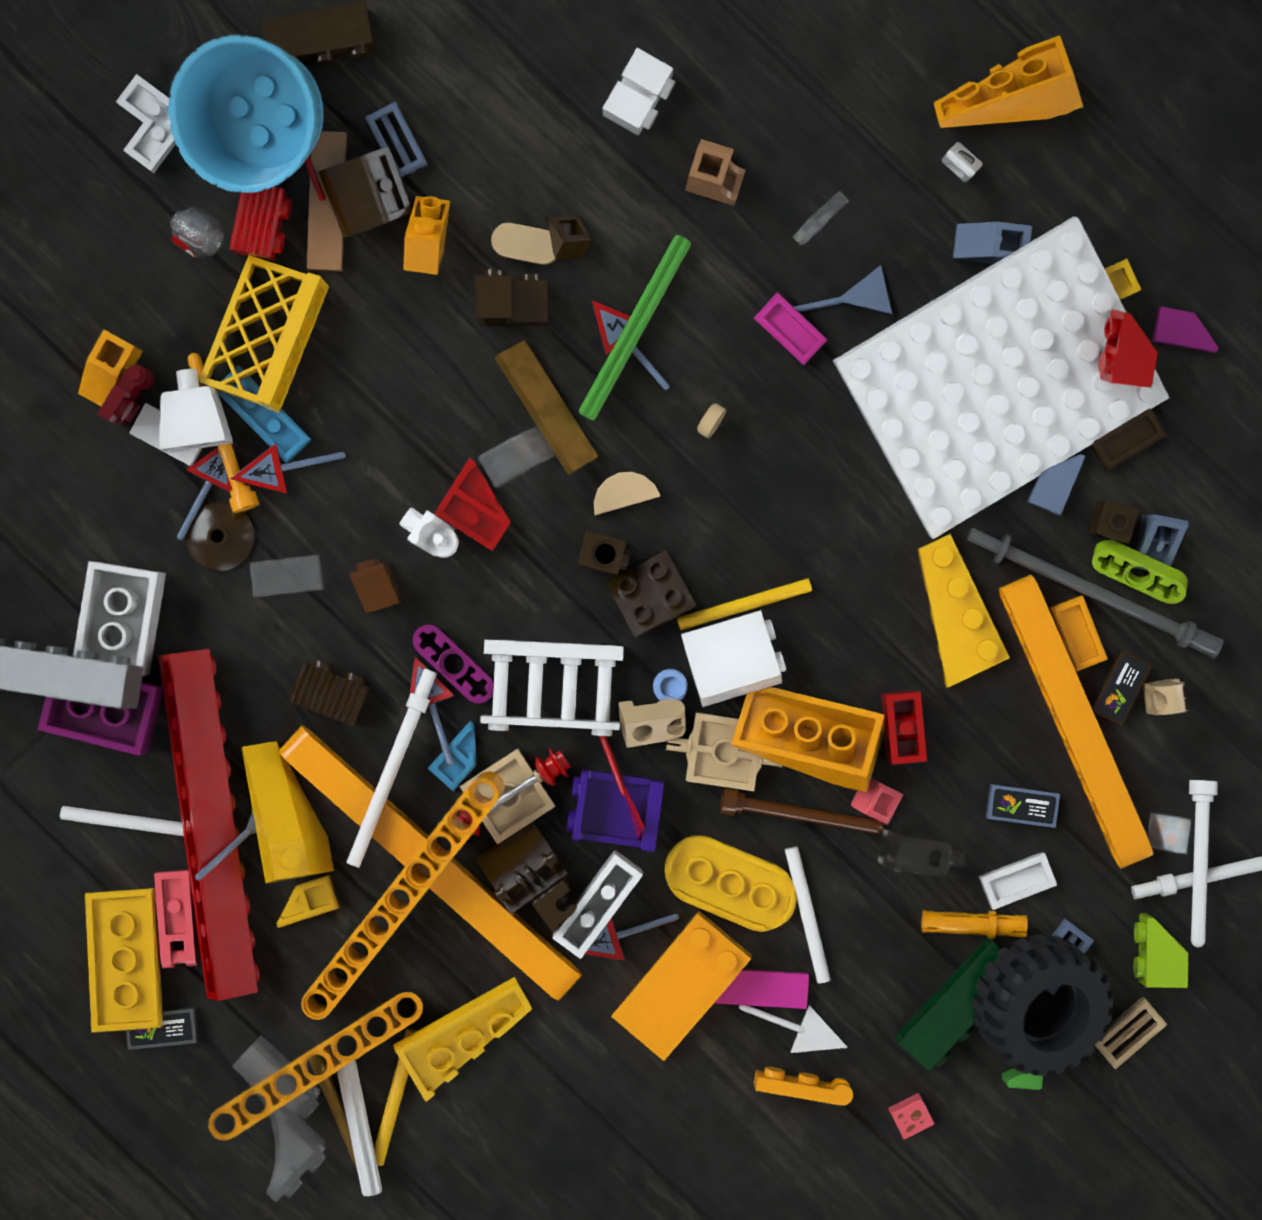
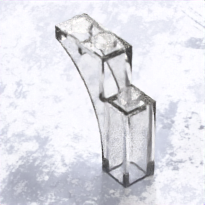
M260 1035L232 1067L251 1086H254L290 1063V1061ZM284 1074L277 1079L276 1088L279 1093L290 1094L294 1091L296 1080L292 1075ZM316 1085L269 1115L275 1137L276 1159L273 1176L266 1194L275 1202L284 1194L288 1198L291 1197L303 1183L299 1179L307 1169L313 1173L326 1158L323 1152L328 1143L300 1118L301 1115L306 1119L319 1105L315 1099L321 1090ZM258 1094L264 1106H266L265 1098L263 1095Z

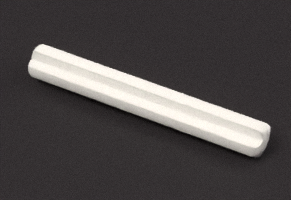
M356 1060L338 1070L337 1074L363 1196L369 1197L381 1193L382 1185Z

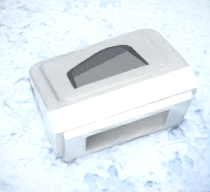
M959 142L951 147L942 158V163L963 182H968L982 166V162Z

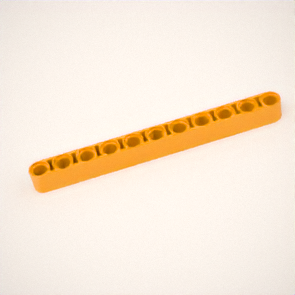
M301 725L282 746L279 754L361 827L376 788L312 731ZM388 799L385 802L372 835L373 839L404 866L409 863L429 837L428 834ZM452 858L429 887L555 1000L559 1001L582 976V973L575 965L516 913L511 915L505 904L501 903L492 891L456 859ZM416 864V869L420 875L430 876L431 872L425 864Z

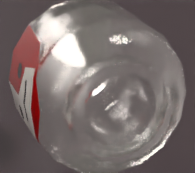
M191 206L184 211L180 210L171 220L172 241L176 246L193 257L211 256L217 252L223 242L222 224L216 217L200 207Z

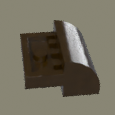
M389 146L318 171L343 238L386 224L412 212Z

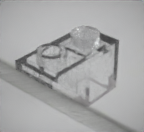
M536 426L504 441L481 454L478 458L493 485L498 489L556 455Z

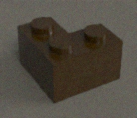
M499 269L484 270V275H476V319L479 325L549 326L548 280H541V275L523 274L520 275V280H513L511 275H505V270Z

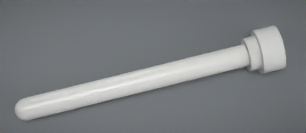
M1189 780V794H1192V801H1196L1191 943L1195 947H1202L1205 944L1210 802H1213L1214 796H1217V781Z

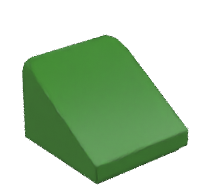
M1012 1068L1002 1073V1080L1009 1088L1042 1089L1043 1076H1034L1032 1073L1024 1074Z

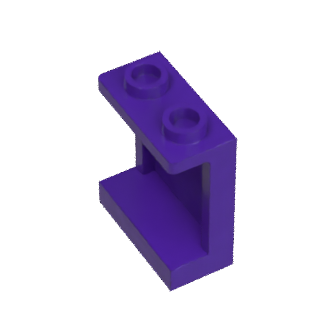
M582 769L581 777L574 776L571 797L578 798L577 810L569 811L567 831L573 832L572 840H589L640 847L641 850L655 852L664 780L621 774L626 789L645 827L642 839L638 840L626 799L621 795L613 773Z

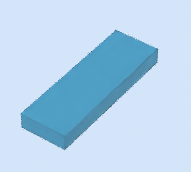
M239 365L235 367L238 373L244 371ZM230 372L223 380L232 377V372ZM250 376L242 379L241 382L245 391L257 395L260 386ZM236 383L230 385L232 387L238 388ZM217 390L218 394L270 447L276 443L278 455L285 463H289L312 440L282 408L280 413L266 409L262 405Z

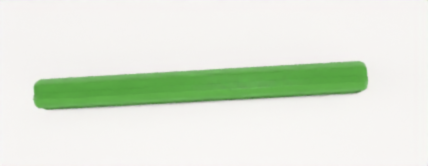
M674 236L582 403L579 413L587 419H596L688 252L691 242L683 236Z

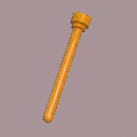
M191 353L187 361L190 369H197L199 380L204 365L199 354ZM218 445L217 447L232 487L229 502L233 513L246 511L260 505L256 492L251 491L249 485L246 486L243 482L230 479L241 471L232 445Z

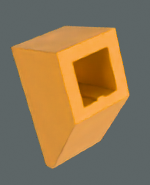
M416 196L405 234L403 270L438 275L444 251L450 209L449 200H442L432 196Z
M103 330L86 360L78 394L102 406L114 384L118 385L126 370L130 366L136 365L143 351L116 335Z

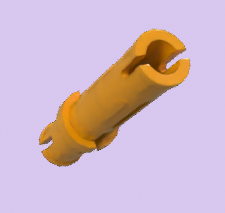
M922 911V933L987 935L988 939H995L996 936L1022 938L1027 936L1028 921L1026 915L996 914V911H988L987 914Z

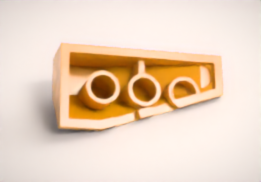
M1059 35L1026 47L1017 53V60L1004 68L998 64L989 69L990 76L978 83L968 82L934 102L940 127L947 128L1051 119L1082 108V100L1061 36Z

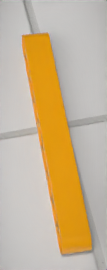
M1030 574L999 588V594L1114 860L1119 868L1122 869L1152 856L1151 844L1036 580Z
M486 771L474 779L312 984L301 1002L302 1010L307 1017L320 1020L330 1014L501 798L505 787L503 779L497 773ZM486 783L490 785L494 791V796L490 798L483 796L479 792L478 784ZM459 810L469 812L473 819L472 823L465 824L461 822L457 812ZM437 837L447 838L451 843V850L441 849L437 844ZM416 864H425L431 872L430 876L420 875L416 869ZM395 891H405L410 898V902L400 901L396 897ZM375 916L384 917L388 921L389 928L378 926ZM355 942L363 943L368 949V954L358 952L355 948ZM334 968L344 970L347 973L348 979H340L335 974ZM314 994L324 996L327 1000V1005L319 1004L315 1000Z

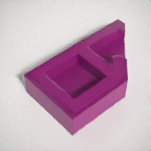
M1166 307L1158 308L1152 342L1209 353H1216L1218 351V346L1195 313Z

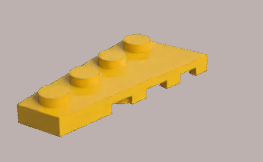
M951 534L919 548L918 554L926 592L928 593L939 656L943 666L944 681L946 687L949 688L1010 657Z
M513 977L393 1044L422 1097L427 1102L435 1095L434 1090L444 1081L449 1083L459 1074L458 1069L471 1058L475 1060L485 1051V1045L493 1038H500L530 1012L532 1007L516 978Z

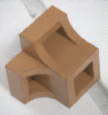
M701 139L688 176L685 191L734 206L745 174L744 169L739 168L731 161L734 149Z

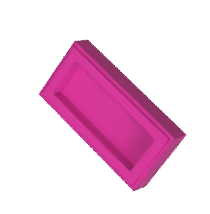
M776 293L753 318L802 365H805L827 341L779 293Z

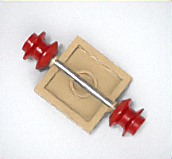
M519 748L479 773L481 774L486 771L495 772L503 779L505 785L501 798L482 820L497 844L556 806L541 782L544 780L547 784L556 786L555 777L560 774L567 778L569 777L566 770L571 768L560 750L554 753L549 748L550 757L545 760L537 756L535 761L537 770L533 771ZM479 774L460 786L463 793ZM486 783L478 784L479 792L483 796L489 798L494 796V791L490 785ZM459 810V820L465 824H471L473 819L470 813L465 810ZM480 825L473 832L476 836L480 835Z

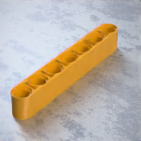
M403 992L392 997L217 1108L209 1119L211 1134L220 1140L234 1138L414 1023L423 1011L421 999L411 992ZM403 998L411 999L415 1005V1011L409 1018H403L397 1012V1004ZM373 1017L382 1018L386 1025L384 1033L379 1037L371 1036L367 1030V1023ZM345 1035L351 1036L356 1043L355 1051L349 1056H343L337 1050L338 1040ZM313 1055H321L326 1061V1068L319 1075L310 1074L306 1067L308 1059ZM290 1074L295 1078L296 1087L292 1093L281 1094L277 1091L276 1082L281 1075ZM254 1093L263 1095L266 1100L264 1110L258 1114L248 1112L245 1107L246 1099ZM228 1113L234 1117L235 1126L231 1132L220 1133L216 1130L214 1121L218 1115Z

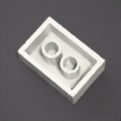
M89 561L73 656H77L78 650L100 653L99 660L109 661L110 655L131 658L130 665L144 667L142 676L150 675L166 573Z

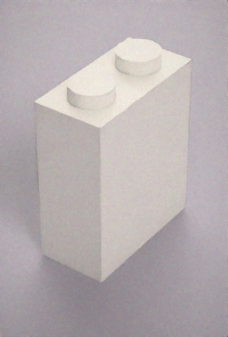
M761 611L681 634L702 707L782 683L781 672L786 671L781 651L774 653L771 640L776 639L774 628L770 619L764 621Z

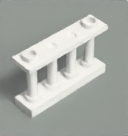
M486 639L484 642V654H492V661H495L492 715L483 714L480 723H487L488 730L509 731V725L587 728L592 729L591 735L612 736V730H619L620 721H609L612 667H616V660L623 661L624 646ZM512 655L526 656V662L529 663L527 717L506 716L509 662H512ZM547 657L561 658L560 664H564L561 718L541 717L543 663H547ZM581 659H595V666H598L596 720L575 719L578 665H581Z

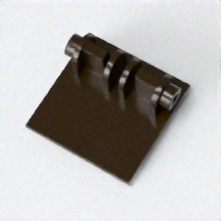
M667 550L606 582L635 638L696 607Z
M533 821L476 858L479 866L496 890L494 891L495 895L501 903L505 904L511 915L568 875Z

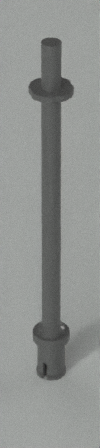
M972 528L967 536V541L995 553L993 562L998 564L1003 558L1009 559L1175 636L1178 646L1183 648L1189 646L1209 655L1213 659L1217 657L1224 642L1222 638L1197 628L1196 623L1188 621L1187 623L1180 624L1010 545L1011 536L1008 534L1000 541Z

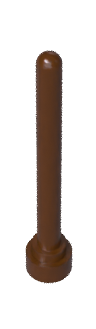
M724 787L722 792L720 814L734 816L735 813L741 814L742 811L872 834H881L884 830L883 823L877 820L745 797L744 793H739V789Z

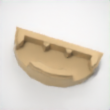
M635 472L617 473L607 478L597 489L594 499L595 516L661 496L655 484L644 475Z

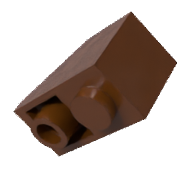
M374 558L356 564L358 571L349 573L366 613H372L403 603L390 563H381L380 559Z

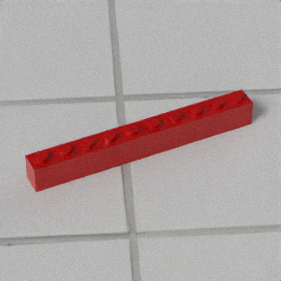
M210 649L161 655L158 658L206 997L221 1001L257 993L260 973L257 964L253 960L252 949L255 947V938L253 931L248 925L247 915L250 913V903L247 895L244 894L242 881L245 879V868L243 862L239 860L238 846L201 880H196L195 878L197 873L240 835L238 828L234 826L233 812L235 811L236 803L234 795L229 790L228 778L231 775V768L228 759L225 758L223 744L226 742V732L224 726L220 724L218 712L221 708V697L218 690H215L213 677L216 674V662L214 657L210 656Z

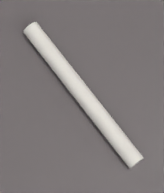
M62 806L60 812V819L184 836L182 822L69 806Z
M798 846L787 848L785 853L794 890H796L797 902L817 983H825L830 981L831 978Z

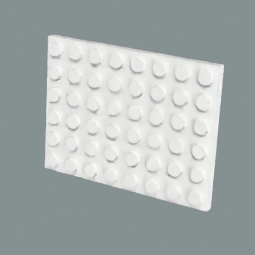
M1078 217L1068 219L833 360L923 526L932 539L1040 476L1041 472L1051 466L1065 461L1090 446L1095 440L1145 410L1152 409L1169 398L1156 370L1154 371L1152 388L1114 384L1100 379L1101 373L1098 371V361L1101 353L1105 351L1107 339L1104 336L1105 322L1111 316L1112 309L1126 311Z

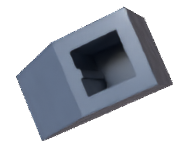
M1005 222L957 224L953 259L995 264L1030 243L1032 226Z

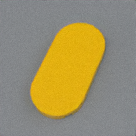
M704 835L689 836L680 840L667 855L664 869L667 884L676 897L688 904L748 929L760 932L783 925L790 919L795 910L797 895L796 890H794L793 881L789 874L776 864Z

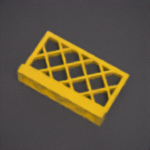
M248 255L198 380L199 383L280 413L329 289L327 283L321 276L309 272L304 274ZM255 266L267 270L271 281L253 288L250 278ZM274 273L280 274L281 276L275 278ZM290 279L300 281L301 285L297 294L285 299L279 285ZM274 287L281 302L263 310L257 295ZM253 298L258 313L241 320L237 312L240 303ZM284 308L288 317L285 325L272 331L266 316ZM262 319L267 334L250 341L244 327ZM240 329L246 344L228 352L225 345L227 336ZM271 340L275 349L271 358L260 363L254 348ZM249 351L255 366L238 373L232 358ZM227 361L233 376L221 382L210 379L215 366ZM258 372L262 383L257 395L245 391L241 380ZM236 383L238 388L232 387L230 385Z

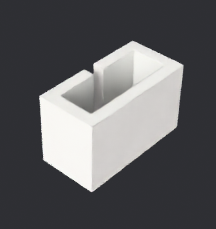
M636 48L622 73V81L617 82L603 106V116L638 136L643 127L649 130L658 114V111L654 109L660 97L665 100L667 99L676 82L671 79L673 68Z

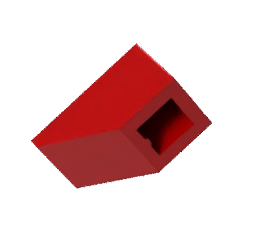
M1112 309L1111 316L1106 320L1104 326V336L1107 339L1105 351L1101 353L1098 361V371L1101 373L1100 379L1114 384L1152 388L1158 355L1157 351L1130 313Z

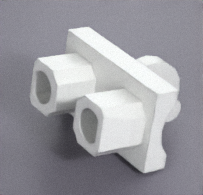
M411 507L400 521L399 525L411 533L407 539L431 555L447 558L456 552L459 540L454 532L455 528L428 510L422 515Z

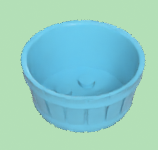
M221 37L219 40L214 39L196 49L197 51L193 52L179 68L180 72H177L172 83L171 97H169L168 104L172 136L187 164L192 169L194 168L199 176L211 184H217V187L228 191H241V193L263 191L265 188L274 187L292 176L314 150L323 126L322 98L311 73L298 59L273 43L254 37Z

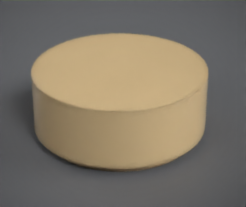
M713 403L700 421L697 428L698 433L709 439L721 423L726 409L717 403Z

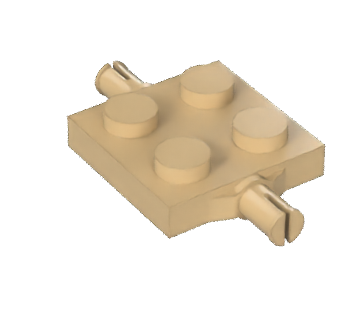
M696 712L693 730L688 739L675 738L667 740L668 743L680 744V746L666 744V751L686 753L688 766L685 780L688 782L754 791L756 775L762 764L782 768V765L732 747L731 743L738 724V718Z

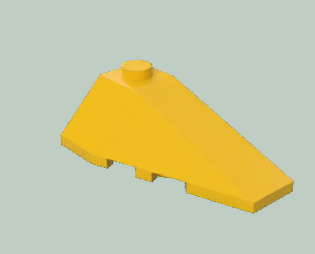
M277 741L241 747L265 883L334 871L328 836L291 767L279 754L280 747Z

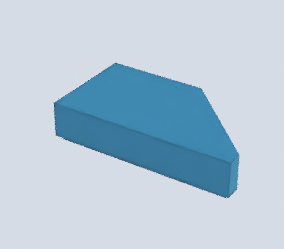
M469 721L448 745L454 765L451 767L447 765L444 753L442 752L428 767L452 791L458 787L477 765L475 724L472 721Z

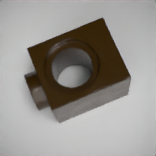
M1108 500L1097 501L1088 535L1105 540H1114L1121 544L1130 543L1139 509Z
M586 531L577 565L618 575L619 568L627 569L631 550L625 549L626 541ZM602 544H609L615 549V559L609 564H602L595 557L596 549Z

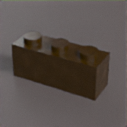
M365 1L262 20L266 41L273 43L294 56L302 64L314 62L318 66L334 63L335 58L348 56L349 59H360L367 57L369 51L376 50L369 9Z

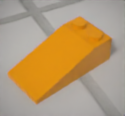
M768 687L746 694L731 745L831 784L867 793L884 734L885 715Z
M698 911L611 1017L664 1061L747 965L752 955L702 912Z

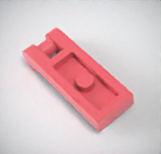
M189 870L154 873L162 968H174L175 964L186 963V966H198L199 950L196 939L195 913ZM173 941H184V950H174Z

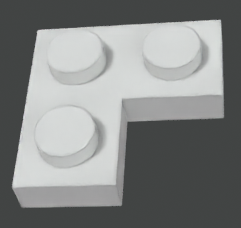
M136 74L116 101L122 108L143 122L123 151L152 173H155L175 146L170 128L171 120H169L168 114L169 98Z

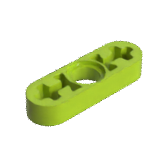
M1103 540L1095 546L1092 565L1098 572L1164 603L1175 604L1185 598L1188 579L1183 572L1114 540ZM1108 555L1114 556V557H1111L1109 560L1104 559V558L1108 557ZM1124 561H1126L1125 568L1120 567L1123 566ZM1143 567L1150 574L1145 577H1138L1131 572V569ZM1171 584H1175V585H1176V586H1173L1171 589L1166 588V587H1169Z

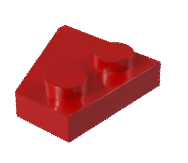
M469 458L434 514L486 548L494 551L511 521L477 464Z

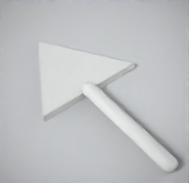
M739 1005V1009L798 1032L790 1053L848 1048L810 1005L807 1008L801 1026L754 1007Z

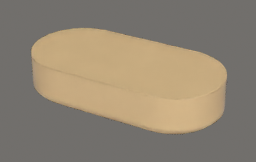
M503 223L492 234L491 242L493 249L502 258L540 266L549 265L556 260L548 230L514 223Z

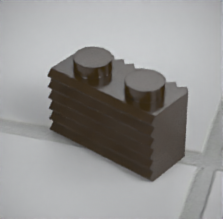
M314 658L313 663L304 662L289 702L350 726L357 725L371 690V686L364 684L366 678L351 671H346L345 676L333 672V664Z

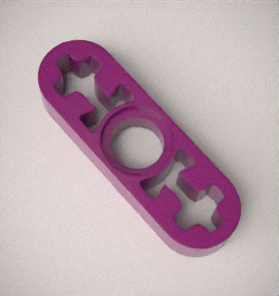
M424 625L415 631L413 645L416 651L469 701L483 703L492 697L494 681L491 676L439 627ZM423 632L426 634L435 632L437 637L434 641L441 648H443L445 642L450 645L451 648L440 655L438 662L432 658L433 655L438 653L433 647L428 646L424 649L421 646L423 638L420 635ZM450 654H458L464 661L463 669L457 674L449 673L444 667V660ZM470 666L476 670V672L470 675L478 682L482 679L486 680L487 684L484 688L487 694L485 696L480 693L476 696L472 695L470 691L473 689V686L467 680L464 681L463 685L457 681V679L463 677L468 672Z

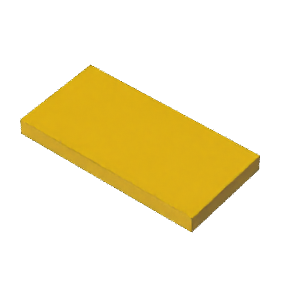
M155 888L85 893L91 1032L163 1027Z

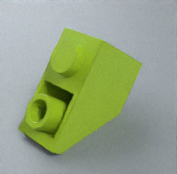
M1139 913V922H1136L1134 925V939L1136 943H1139V957H1135L1133 962L1134 976L1145 987L1188 988V952L1155 918L1146 913Z

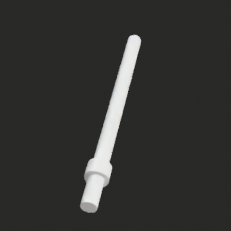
M424 669L415 693H410L406 703V707H408L407 713L347 859V864L357 868L361 865L421 713L425 714L430 702L427 698L437 675L433 671Z
M1262 856L1208 868L1207 883L1261 871ZM1193 872L1178 876L1166 874L1158 876L1156 881L1131 886L1134 899H1140L1161 894L1162 897L1176 894L1179 889L1193 886Z

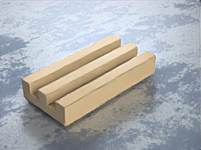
M1141 997L1104 1029L1106 1035L1102 1042L1097 1041L1095 1047L1113 1068L1117 1069L1167 1026V1023L1144 997ZM1144 1009L1146 1010V1012L1143 1015H1141L1136 1021H1134L1129 1027H1127L1108 1045H1103L1119 1030H1121L1126 1024H1128L1133 1018H1135L1140 1012H1142ZM1151 1018L1155 1020L1151 1026L1115 1057L1111 1054Z

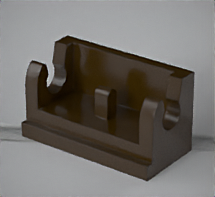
M568 876L533 900V906L552 933L557 931L559 924L572 916L577 908L575 902L578 900V896L571 897L569 901H567L565 896L570 890L568 885L571 880Z

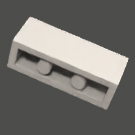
M614 850L575 902L577 908L574 914L559 924V929L553 933V939L581 959L643 876V870Z

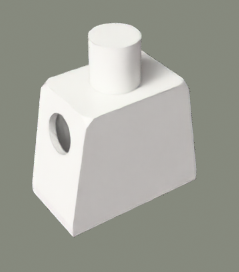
M197 369L176 371L178 390L161 394L160 450L170 453L232 444V436L217 390L210 386L199 387Z

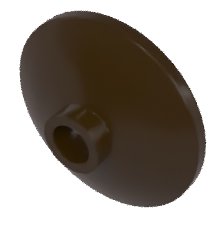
M225 502L210 503L201 507L186 533V544L191 556L203 567L216 571L230 570L241 565L251 554L255 542L254 527L248 515L244 511L233 513L230 503ZM218 529L224 533V539L220 543H216L212 538L213 532Z

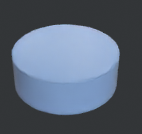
M675 669L663 670L654 679L653 690L659 700L673 698L680 701L687 693V680L681 672Z

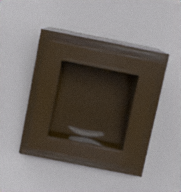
M579 215L549 217L548 226L555 258L560 260L584 257L593 240Z

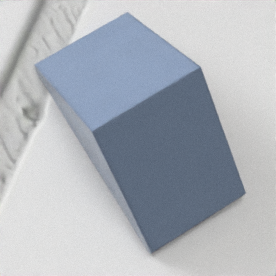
M1156 514L1142 516L1136 551L1171 566L1188 528V521ZM1134 567L1135 569L1148 571L1143 567Z

